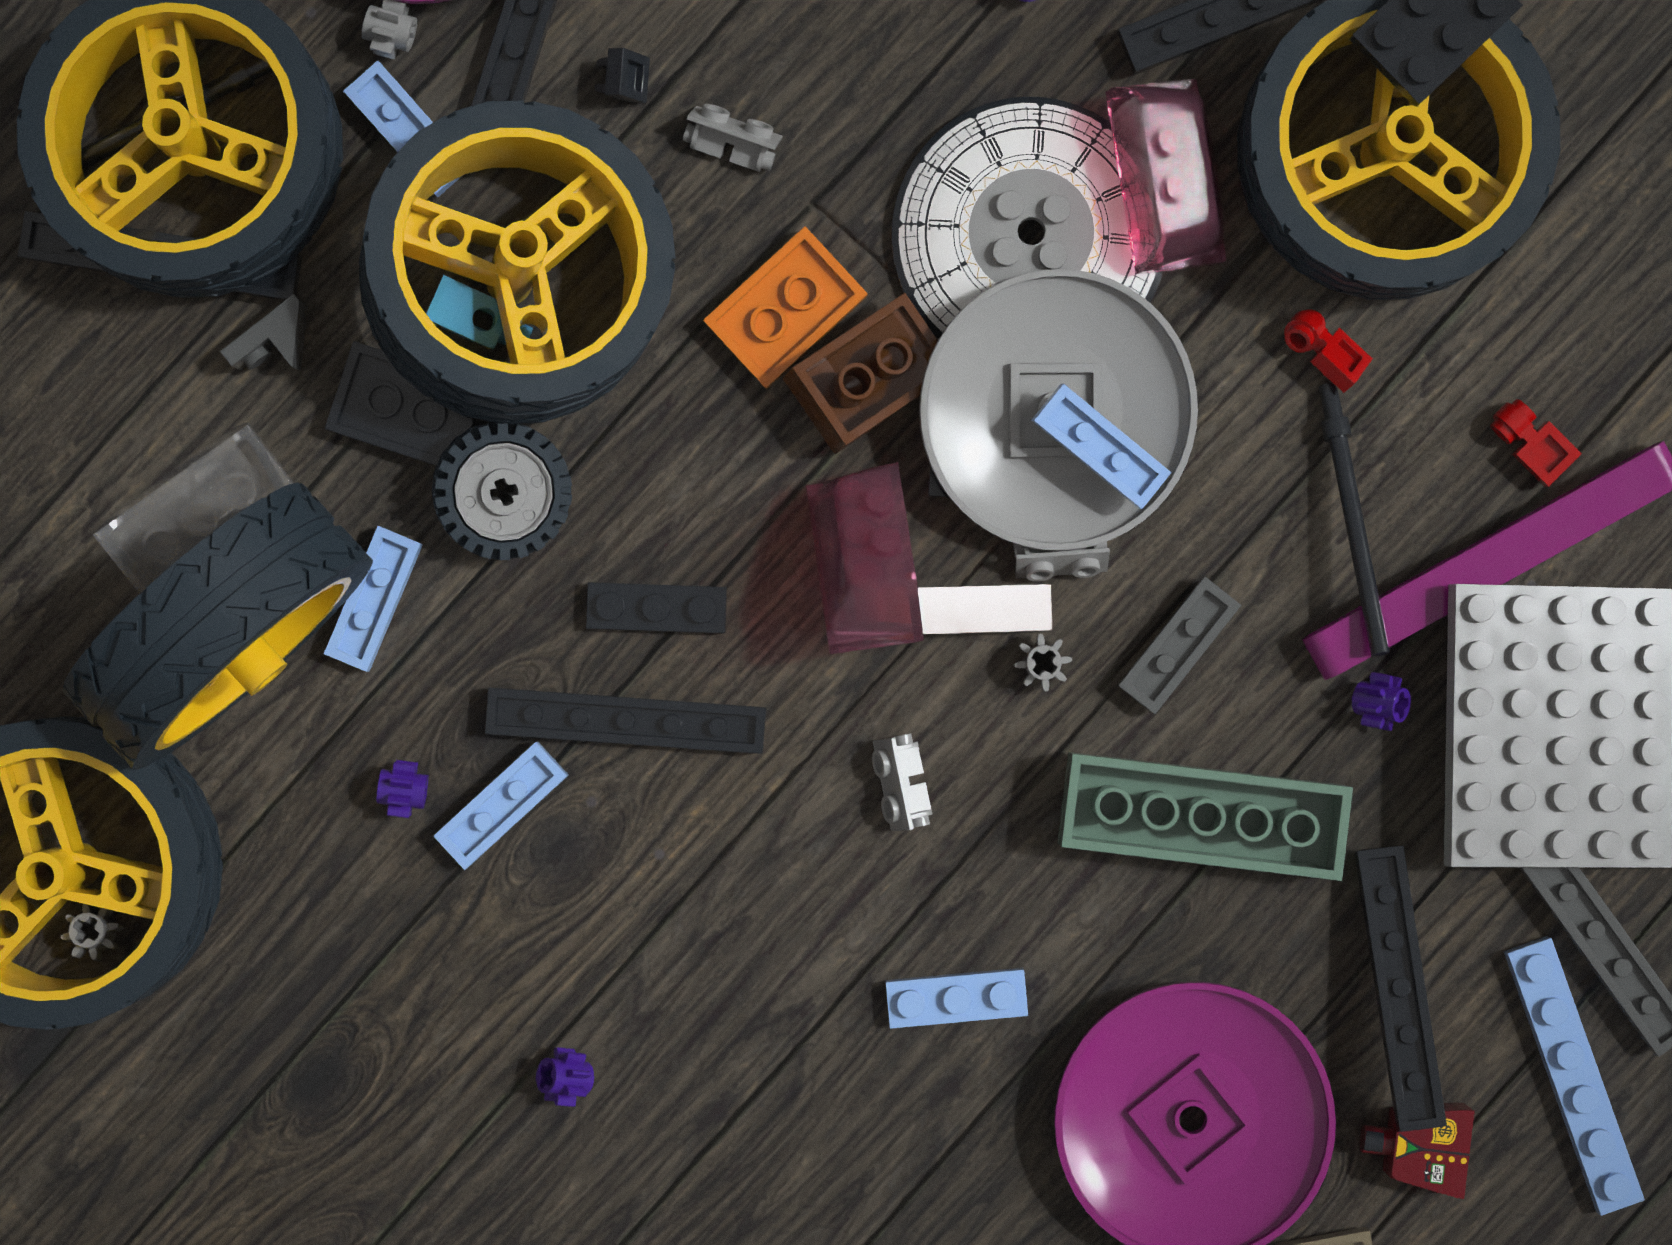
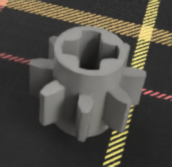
M383 0L382 8L373 5L369 6L362 26V39L371 41L370 50H373V54L395 59L397 49L409 52L417 29V18L408 16L409 7H406V3Z
M1037 634V646L1030 648L1027 644H1019L1020 649L1026 655L1024 661H1018L1013 666L1026 669L1028 675L1023 681L1025 686L1031 684L1036 678L1041 680L1043 691H1048L1050 686L1049 679L1055 677L1063 682L1067 680L1065 675L1060 672L1062 664L1071 662L1072 658L1068 656L1061 657L1057 651L1062 645L1063 641L1061 639L1054 641L1051 646L1045 645L1043 634ZM1047 651H1050L1052 657L1049 662L1054 666L1053 670L1050 673L1042 670L1036 674L1033 671L1036 662L1031 657L1035 652L1045 654Z
M83 904V913L76 917L66 915L65 918L70 922L69 932L61 935V939L73 942L76 945L72 950V956L80 959L89 950L92 960L101 962L103 957L102 951L108 948L113 950L119 949L114 940L116 932H120L124 927L109 921L113 910L101 908L98 914L95 915L93 906ZM89 925L95 926L94 929L99 932L96 940L90 939V935L85 932Z

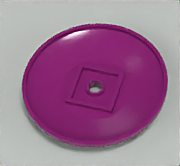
M1190 981L1161 985L1137 993L1107 1011L1090 1027L1072 1052L1063 1071L1055 1103L1054 1127L1059 1159L1066 1179L1076 1198L1099 1226L1123 1244L1266 1245L1292 1226L1309 1207L1318 1193L1332 1158L1336 1116L1331 1085L1325 1068L1311 1043L1290 1019L1277 1008L1246 991L1211 982ZM1190 1106L1201 1108L1205 1114L1203 1125L1194 1131L1183 1129L1179 1123L1180 1114L1185 1108Z

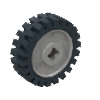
M487 422L467 429L452 440L450 445L443 451L433 474L432 497L441 525L456 543L471 553L484 558L510 560L526 557L534 551H539L546 546L545 544L550 539H554L559 533V528L568 517L567 512L572 501V482L564 458L544 435L522 424ZM502 479L507 485H513L514 490L507 492L509 499L505 502H502L497 496L490 495V490L496 489L494 482Z

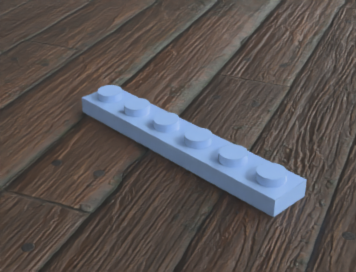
M1545 936L1504 951L1596 1212L1602 1216L1644 1201L1643 1193L1552 938Z

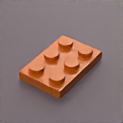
M804 226L703 321L767 390L868 296V293L808 228Z

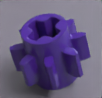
M1371 672L1370 682L1361 681L1357 684L1353 692L1352 707L1355 714L1363 716L1361 719L1362 726L1391 731L1393 722L1401 723L1405 720L1410 710L1411 697L1406 688L1400 687L1402 678Z
M396 760L393 764V770L381 769L376 801L378 804L388 805L387 816L409 819L412 815V808L424 809L429 775L417 774V762Z
M556 1047L554 1049V1058H544L540 1062L536 1072V1084L538 1089L545 1093V1101H554L555 1106L575 1107L576 1096L586 1097L594 1083L593 1067L589 1062L585 1061L586 1054L576 1053L575 1049Z

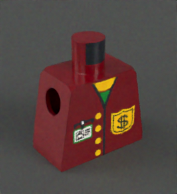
M1444 1103L1446 1127L1397 1132L1393 1106H1391L1387 1127L1362 1126L1360 1151L1361 1153L1384 1155L1383 1171L1392 1179L1454 1198L1464 1199L1475 1111L1465 1103Z

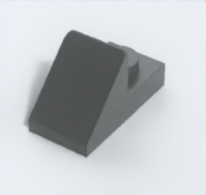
M295 294L291 295L220 352L231 366L239 370H243L245 367L252 370L260 366L271 356L272 353L269 349L275 345L293 368L300 371L303 359L308 306L303 299Z

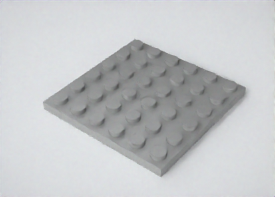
M1480 584L1448 585L1444 866L1672 868V589Z

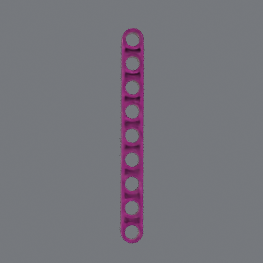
M1660 441L1643 449L1379 595L1389 647L1448 615L1449 584L1502 585L1671 492L1672 455L1665 442ZM1361 606L1302 639L1324 680L1333 678L1372 657Z

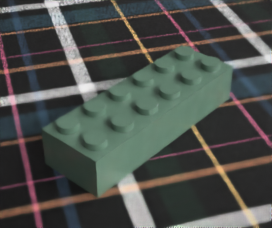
M1068 752L1057 843L1064 848L1342 881L1353 787L1326 782Z

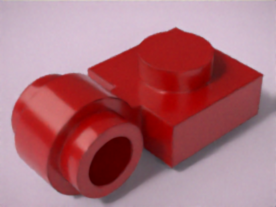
M1307 309L1295 313L1284 330L1286 344L1290 349L1299 353L1314 350L1316 354L1310 362L1345 393L1357 382L1373 358L1340 327L1330 334L1325 326V319L1319 312Z
M1515 399L1512 403L1506 402L1493 415L1494 421L1490 424V428L1507 444H1511L1514 440H1521L1523 442L1512 455L1544 487H1549L1582 454L1550 421H1545L1535 430L1532 424L1537 418L1535 413L1519 399Z

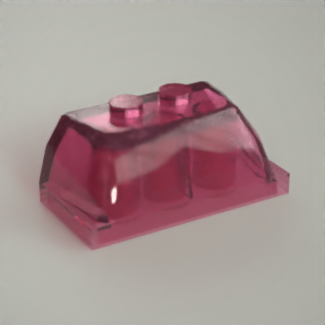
M1197 79L1113 87L1107 90L1105 94L1135 275L1218 265L1226 262L1223 243L1224 221L1217 163L1204 102L1198 91Z
M898 462L864 468L828 480L822 484L806 486L830 654L924 641L917 579Z

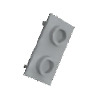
M704 104L703 108L696 106L688 114L687 120L696 122V125L688 123L683 136V141L690 143L691 149L721 158L726 143L734 145L729 162L760 172L761 169L771 170L776 153L770 152L768 149L775 150L783 138L782 135L773 132L774 128L771 125L755 119H748L746 123L729 117L730 112L713 104Z
M1107 541L1095 546L1060 551L1036 549L1013 543L1014 557H1016V579L1027 578L1030 581H1045L1053 576L1070 574L1079 578H1089L1108 570L1110 549L1107 548Z
M911 733L888 739L874 740L872 765L876 775L881 780L884 794L881 800V808L885 820L890 824L891 831L913 830L914 827L929 825L928 815L933 813L926 782L910 785L909 776L924 773L918 741L913 742Z

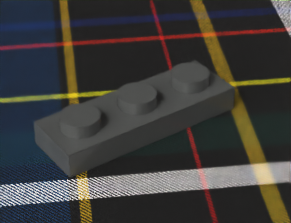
M1202 577L1117 686L1151 713L1156 714L1237 612L1241 604L1208 578Z

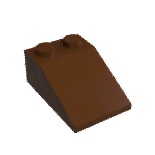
M904 293L794 366L785 375L783 380L836 455L920 397L924 372L938 340L906 293Z

